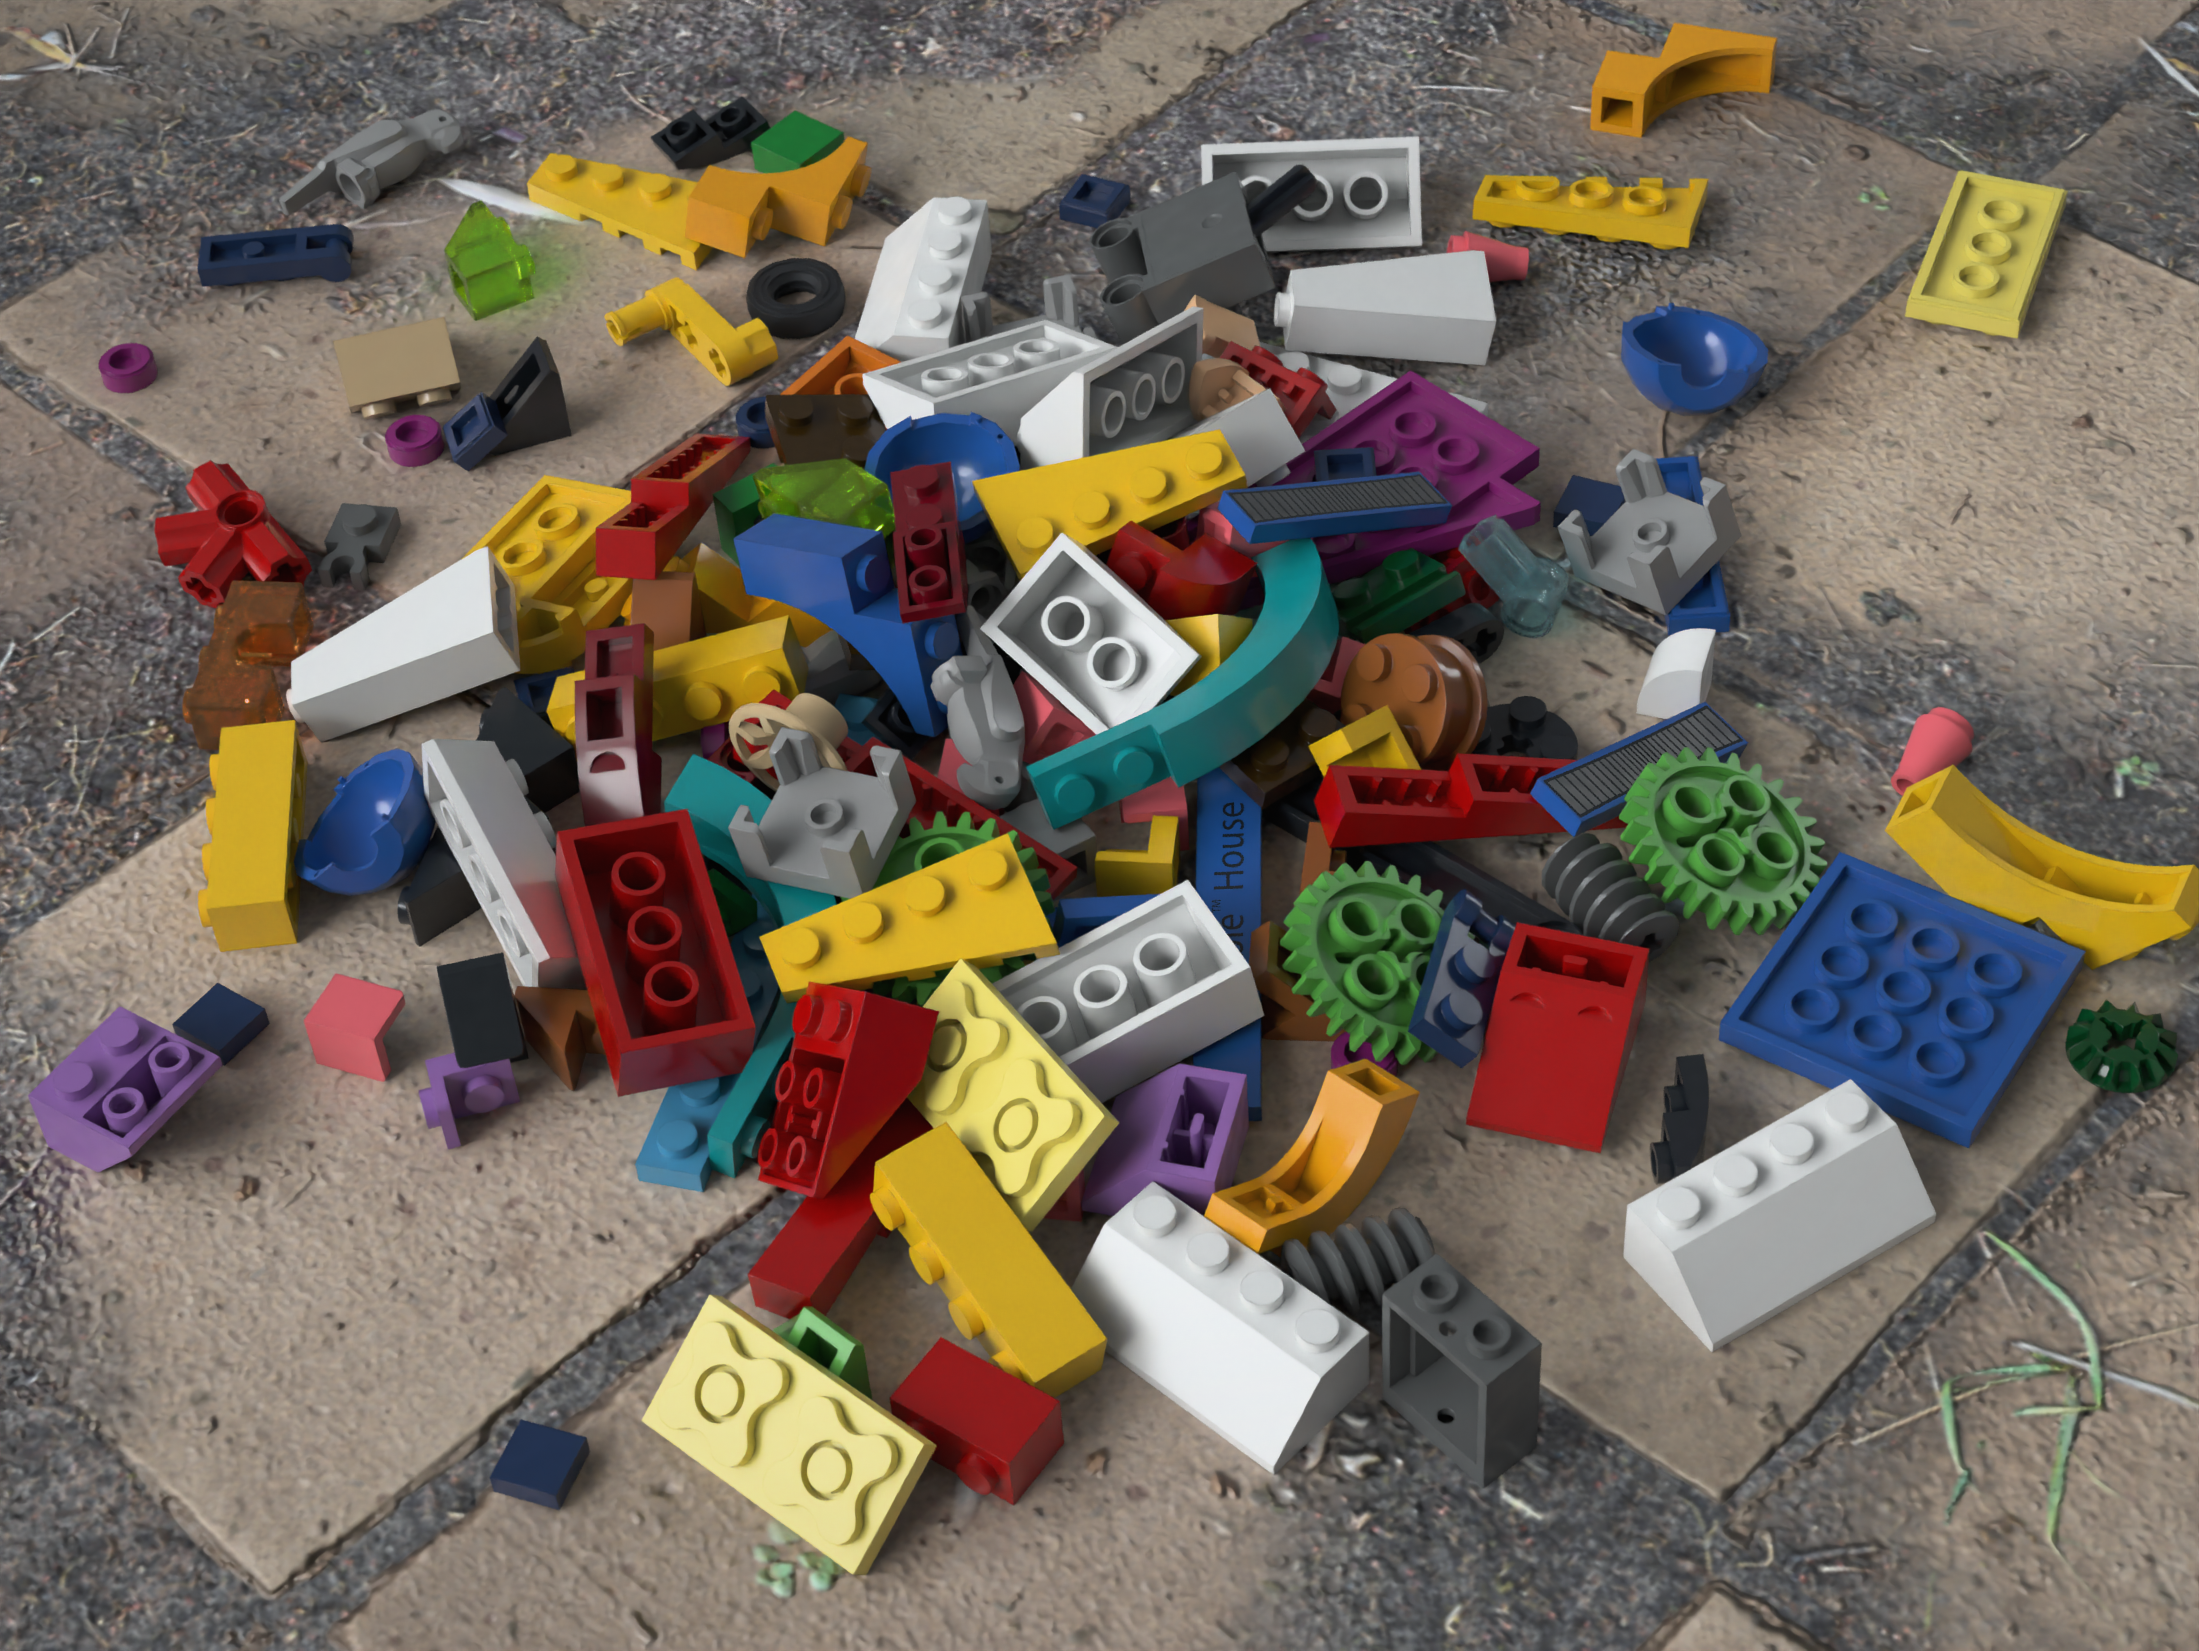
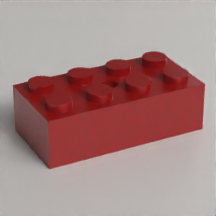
M688 809L557 831L555 879L618 1097L742 1073L753 1054L756 1026Z

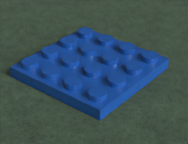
M1839 852L1721 1020L1718 1040L1830 1089H1834L1851 1079L1884 1112L1966 1148H1970L2082 970L2086 951Z

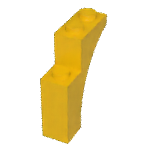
M1954 765L1907 787L1885 829V832L1949 896L2025 927L2033 925L2041 918L2064 943L2086 951L2084 963L2091 970L2117 959L2121 961L2130 960L2142 952L2144 948L2165 939L2178 940L2190 933L2199 923V869L2195 865L2147 866L2098 857L2071 848L2031 829L2009 815L1988 799Z

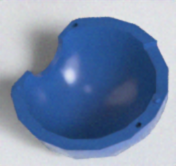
M1669 303V306H1656L1655 312L1635 316L1629 322L1623 321L1621 360L1631 382L1643 396L1659 409L1678 415H1709L1738 403L1757 385L1768 363V348L1757 334L1740 323L1713 312L1674 306V303Z
M970 411V415L939 413L913 420L909 416L887 429L871 448L863 473V481L868 495L877 510L896 530L890 472L910 469L917 465H933L951 461L956 485L959 520L965 546L993 530L975 495L972 481L1017 472L1020 465L1013 441L995 422Z
M397 748L377 754L357 767L346 778L343 776L338 778L340 783L333 789L337 795L319 816L308 838L299 839L294 857L297 876L322 890L354 896L382 891L406 879L418 866L432 839L436 820L424 796L423 769L411 753Z

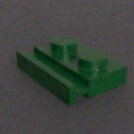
M1413 548L1392 553L1378 567L1358 578L1346 580L1334 588L1332 595L1338 610V635L1367 644L1378 636L1400 633L1465 595L1466 592L1461 574L1457 571L1448 574L1444 564Z

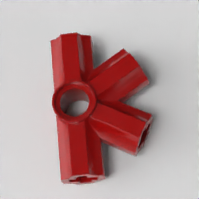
M210 460L193 470V477L185 488L189 498L199 511L159 517L155 520L154 533L157 539L158 554L163 565L173 566L188 563L178 576V580L183 590L196 598L201 605L218 609L221 603L226 602L248 571L268 595L280 594L286 598L304 588V581L312 571L308 558L270 514L263 496L257 491L250 490L228 463L216 464Z

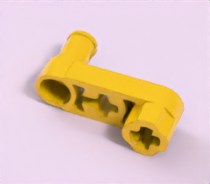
M674 277L646 290L644 298L614 312L610 311L604 316L608 322L605 323L607 330L618 346H623L628 341L659 327L662 330H669L725 386L753 375L754 372L778 360L776 344L763 321L756 318L737 328H733L688 283L686 284L678 277Z

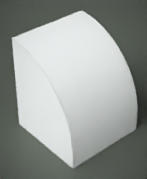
M1704 628L1683 630L1670 635L1657 646L1638 697L1636 714L1668 719L1706 701L1712 680L1716 630Z

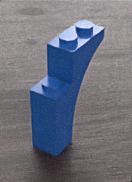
M774 513L733 538L746 594L776 600L798 608L817 618L846 639L870 662L888 684L907 713L916 733L936 737L948 728L947 706L940 701H936L930 685L933 682L932 675L940 665L949 661L953 656H963L955 615L902 623L898 588L894 586L883 531Z

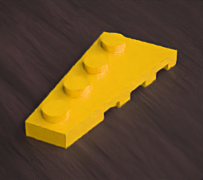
M550 153L527 182L531 201L581 222L589 218L602 223L604 232L618 238L628 233L642 239L644 249L656 254L663 255L667 250L680 255L682 265L694 270L699 268L713 248L685 238L688 198L698 182L670 177L661 173H650L620 167L616 164H605Z
M1485 175L1473 201L1472 219L1488 221L1490 224L1501 228H1509L1516 225L1542 228L1546 233L1553 235H1564L1571 232L1594 235L1606 242L1631 240L1650 243L1655 248L1666 250L1677 247L1689 248L1707 199L1709 179L1689 178L1688 188H1663L1662 178H1639V186L1612 187L1607 182V177H1585L1583 180L1572 183L1571 186H1560V181L1555 176Z
M1220 429L972 481L975 495L1020 581L1061 533L1082 543L1094 555H1098L1113 547L1119 529L1129 521H1133L1148 531H1152L1220 501L1224 490L1248 488L1246 475Z
M1008 833L759 937L786 1003L798 1002L806 994L809 981L860 991L873 988L876 981L907 976L909 982L936 977L935 971L954 968L960 959L974 964L978 969L1004 965L1003 959L1035 953L1036 959L1060 955L1057 942Z

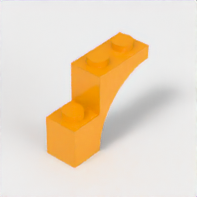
M1674 22L1660 58L1607 50L1592 85L1590 130L1642 138L1646 129L1657 117L1685 101L1724 92L1770 93L1774 82L1778 38Z
M848 136L843 144L826 158L803 168L779 173L737 172L709 165L688 198L685 238L743 258L747 256L756 239L763 241L766 238L770 228L825 247L835 228L843 229L851 213L854 196L861 198L867 189L871 176V167L865 165L868 143Z
M702 542L683 558L679 556L673 557L663 569V571L696 573L706 633H723L789 615L800 646L807 648L819 637L833 630L817 618L798 608L776 600L746 594L741 569ZM632 593L621 611L622 617L625 618L623 626L630 625Z

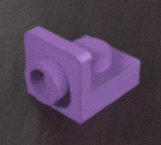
M455 1052L425 1060L431 1087L418 1090L428 1129L442 1127L448 1150L461 1146L455 1119L489 1112L499 1107L520 1102L509 1059L469 1068H460L457 1065Z

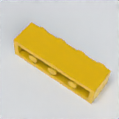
M789 615L654 651L652 741L728 722L733 713L742 705L759 703L773 689L791 701L797 695L804 693L809 667ZM585 670L557 677L546 710L554 730L574 747L576 761L575 681L585 680Z
M288 720L221 728L219 754H211L209 759L210 777L216 794L215 798H207L206 820L212 836V843H204L202 846V864L206 880L208 881V889H200L198 892V910L201 924L204 928H213L220 952L297 944L301 877L296 874L294 857L299 839H303L308 762L296 721Z
M947 1122L875 1162L874 1188L870 1194V1200L876 1215L888 1230L892 1231L898 1228L911 1246L909 1248V1255L918 1274L929 1285L937 1282L950 1300L948 1307L957 1328L967 1339L972 1340L976 1337L990 1356L988 1360L990 1364L1054 1398L1102 1370L1107 1344L1106 1336Z

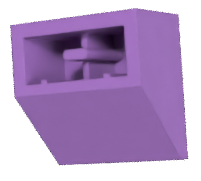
M119 1006L28 1095V1098L48 1147L98 1173L132 1157L222 1066L220 1056Z
M1177 1064L1116 1096L1111 1114L1117 1119L1119 1124L1098 1150L1081 1201L1082 1211L1114 1216L1154 1181L1204 1216L1212 1194L1230 1188L1233 1183L1249 1128L1247 1075Z

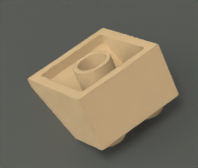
M444 317L333 341L351 413L362 411L364 419L393 414L397 412L395 403L413 399L418 400L419 407L448 402L452 400L450 391L461 389Z

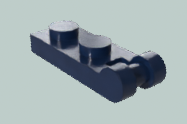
M330 224L201 237L197 271L202 287L217 285L236 286L241 283L268 280L288 281L299 277L320 275L330 282H342L349 278L351 274V253L353 251L354 235L344 225Z
M1466 889L1458 892L1444 911L1408 1029L1409 1033L1460 1068L1466 1066L1479 1054L1500 972L1516 924L1505 916L1499 915L1495 918L1482 909V900ZM1468 933L1480 939L1479 943L1469 938Z

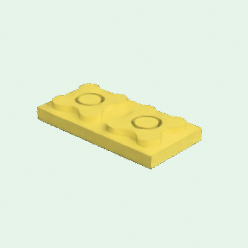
M1963 170L1958 171L1907 300L1905 317L1925 320L1937 325L1945 324L1981 331L1993 336L2001 335L2018 339L2061 220L2068 190Z
M960 959L923 1006L924 1008L939 1011L922 1080L907 1098L933 1128L944 1122L949 1124L1023 1226L1032 1232L1117 1127L1119 1122L975 965Z
M710 1294L641 1420L853 1575H867L937 1446L723 1296Z

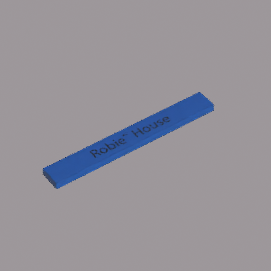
M1217 767L1197 779L1196 892L1249 964L1251 932L1262 926V809ZM1258 991V995L1262 1005V994ZM1261 1017L1193 1054V1066L1247 1075L1249 1121H1262Z

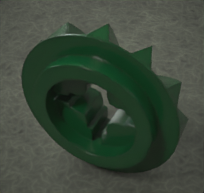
M2106 999L2098 1011L2082 1008L2076 1022L2068 1027L2065 1049L2070 1064L2085 1080L2108 1091L2139 1093L2156 1088L2171 1076L2178 1059L2176 1049L2177 1033L2164 1029L2161 1013L2148 1016L2140 1014L2136 1002L2124 1010L2117 1009ZM2111 1037L2119 1042L2125 1041L2128 1038L2136 1039L2134 1050L2126 1045L2109 1050Z

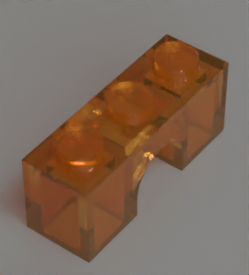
M232 581L224 605L220 604L216 608L214 631L209 645L201 648L198 660L199 672L193 688H187L183 697V717L187 724H192L199 749L219 750L221 728L281 721L285 707L273 667H291V661L305 653L314 627L302 583Z

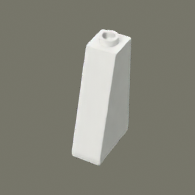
M1471 250L1290 270L1286 293L1278 292L1276 295L1274 325L1276 327H1283L1285 350L1485 365L1496 325L1484 251Z
M488 546L476 550L291 661V688L287 690L286 698L293 717L298 723L305 722L322 743L520 671L515 586Z

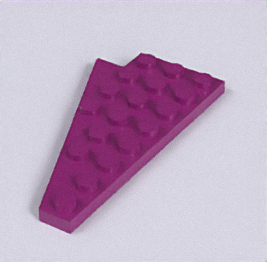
M1411 370L1304 442L1302 446L1305 452L1286 463L1291 473L1271 485L1316 482L1314 468V451L1374 447L1377 476L1420 472L1452 505L1446 523L1311 538L1316 545L1329 585L1364 575L1381 565L1384 559L1392 553L1413 548L1426 556L1535 525L1540 521L1541 502L1513 486V484L1539 467L1540 448ZM1254 483L1248 488H1255L1257 485ZM1199 514L1186 522L1190 545L1196 541ZM1258 577L1251 578L1239 611L1264 604L1265 596Z

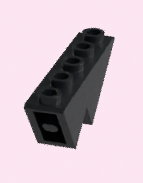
M506 687L499 690L491 708L486 707L482 712L479 735L476 741H494L505 762L510 759H514L517 762L528 786L529 793L524 795L525 800L533 814L540 811L545 814L580 792L574 747ZM437 826L429 842L423 859L418 864L419 868L411 886H405L402 889L398 900L397 913L399 922L411 925L415 943L419 947L482 908L439 826ZM552 848L556 855V848Z

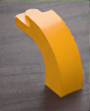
M1368 1059L1328 1070L1307 1124L1284 1157L1263 1175L1213 1193L1204 1217L1257 1254L1270 1250L1281 1257V1248L1285 1240L1297 1239L1307 1249L1308 1239L1312 1232L1324 1231L1330 1236L1358 1207L1380 1177L1404 1134L1420 1092Z

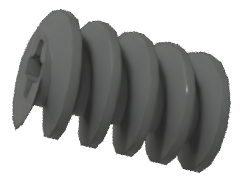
M1582 833L1558 847L1547 860L1542 870V885L1549 896L1556 900L1562 912L1570 916L1572 923L1581 929L1584 936L1650 949L1649 962L1659 957L1671 946L1678 935L1679 921L1673 913L1665 911V905L1659 896L1651 894L1648 883L1643 878L1636 877L1637 873L1630 862L1622 860L1623 856L1616 845L1610 843L1600 844L1596 835Z
M1398 1207L1392 1209L1389 1213L1387 1224L1379 1216H1367L1362 1222L1361 1233L1350 1223L1340 1224L1335 1230L1334 1241L1324 1231L1312 1232L1308 1239L1307 1249L1297 1239L1285 1240L1281 1248V1271L1331 1306H1333V1300L1340 1298L1348 1312L1355 1316L1360 1312V1292L1367 1291L1376 1306L1382 1308V1294L1387 1291V1284L1399 1282L1434 1256L1435 1250L1429 1232L1420 1218L1416 1216L1414 1218L1406 1208Z

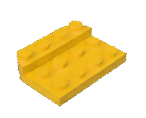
M544 475L463 557L465 558L476 550L488 546L515 586L520 671L515 672L516 674H541L571 667V661L585 652L586 631L608 628L621 614L626 600L632 593L633 579L596 576V527L631 503V491Z

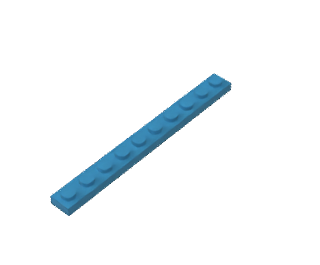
M839 694L834 707L842 714L847 723V736L862 746L872 737L883 742L861 723L878 699ZM752 894L751 897L757 900V921L735 933L730 946L756 1026L754 1052L777 1008L781 990L759 938L776 929L768 913L755 895ZM741 1073L668 1087L635 1163L639 1181L704 1192L712 1173L707 1134Z

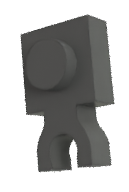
M341 504L324 541L328 555L324 557L318 569L323 587L334 588L336 579L340 575L350 573L354 589H366L370 579L367 569L369 562H385L401 527L397 507Z

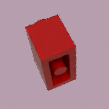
M940 1337L889 1398L891 1412L895 1417L937 1445L929 1461L933 1460L956 1473L960 1480L973 1491L982 1495L992 1493L1012 1505L1018 1502L1064 1445L1059 1400Z

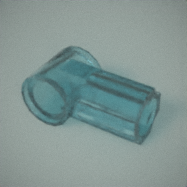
M1496 514L1481 520L1472 531L1463 537L1458 550L1504 602L1501 608V619L1506 627L1522 637L1538 638L1545 636L1551 631L1568 590L1569 577L1567 573L1556 562L1546 558L1535 557L1506 521L1500 519Z

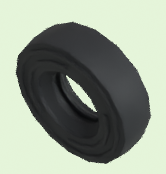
M790 258L773 262L760 269L749 281L746 294L747 307L752 320L760 319L767 326L771 336L781 339H802L818 335L833 327L843 316L846 300L844 285L838 271L825 262L811 258ZM794 292H807L816 295L813 299L800 304L776 302L780 297Z

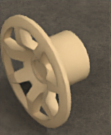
M809 693L799 694L786 710L763 703L742 705L733 713L729 720L730 739L739 757L758 779L775 792H777L780 783L765 769L773 766L770 758V748L781 727L808 732L813 737L822 766L848 771L844 761L836 751L848 735L847 723L842 714L832 704L819 696ZM753 717L759 718L762 728L744 720ZM743 738L752 745H768V747L751 754Z

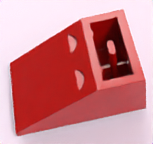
M1517 922L1500 972L1467 1112L1466 1125L1601 1154L1646 1002L1650 949Z
M809 981L806 994L799 999L793 1013L792 1026L795 1037L789 1061L783 1064L777 1076L775 1094L778 1103L772 1127L765 1132L760 1142L758 1163L761 1169L758 1181L823 1200L922 1080L939 1011L864 991Z

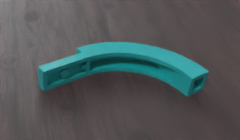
M1311 538L1289 540L1251 557L1257 563L1255 570L1265 596L1263 609L1257 623L1247 638L1213 672L1169 701L1026 766L1045 817L1053 830L1169 777L1173 779L1179 788L1209 773L1262 739L1306 698L1318 683L1331 660L1339 631L1338 610L1316 545Z
M692 754L666 797L664 808L665 812L688 809L701 853L722 865L755 895L768 913L776 930L837 905L834 895L746 876L728 827L740 805L749 807L754 823H757L759 826L772 800L751 783L726 768ZM782 992L767 1029L707 1134L711 1169L732 1178L737 1176L747 1156L753 1159L758 1156L762 1137L770 1128V1121L767 1119L778 1102L775 1094V1085L781 1067L785 1062L789 1061L795 1037L792 1019L797 1002L786 1003Z

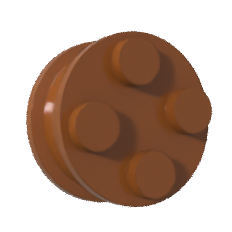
M1400 633L1378 636L1365 644L1349 665L1341 692L1340 722L1347 726L1388 705L1421 770L1449 771L1457 753L1471 754L1482 736L1487 717V708L1490 707L1483 673L1471 652L1453 638L1442 635L1415 637Z

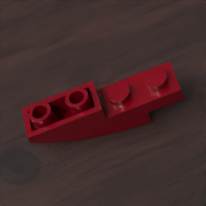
M951 461L933 465H917L910 469L890 472L896 531L893 532L902 623L965 613L968 606L966 556Z
M645 623L586 631L585 680L575 681L576 754L585 826L661 813L662 758L652 750L654 632Z

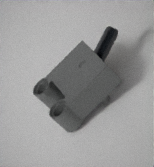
M1302 164L1295 165L1252 201H1250L1239 175L1235 171L1130 217L1113 219L1099 226L1090 236L1089 244L1109 282L1100 294V301L1121 343L1125 344L1184 312L1194 295L1242 315V310L1238 303L1276 288L1262 233L1314 192L1317 180L1308 168Z

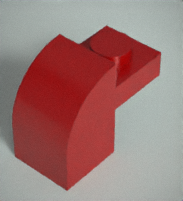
M1129 521L1119 529L1106 566L1127 583L1164 620H1173L1214 614L1234 616L1239 611L1257 563L1207 533L1182 551L1137 523Z

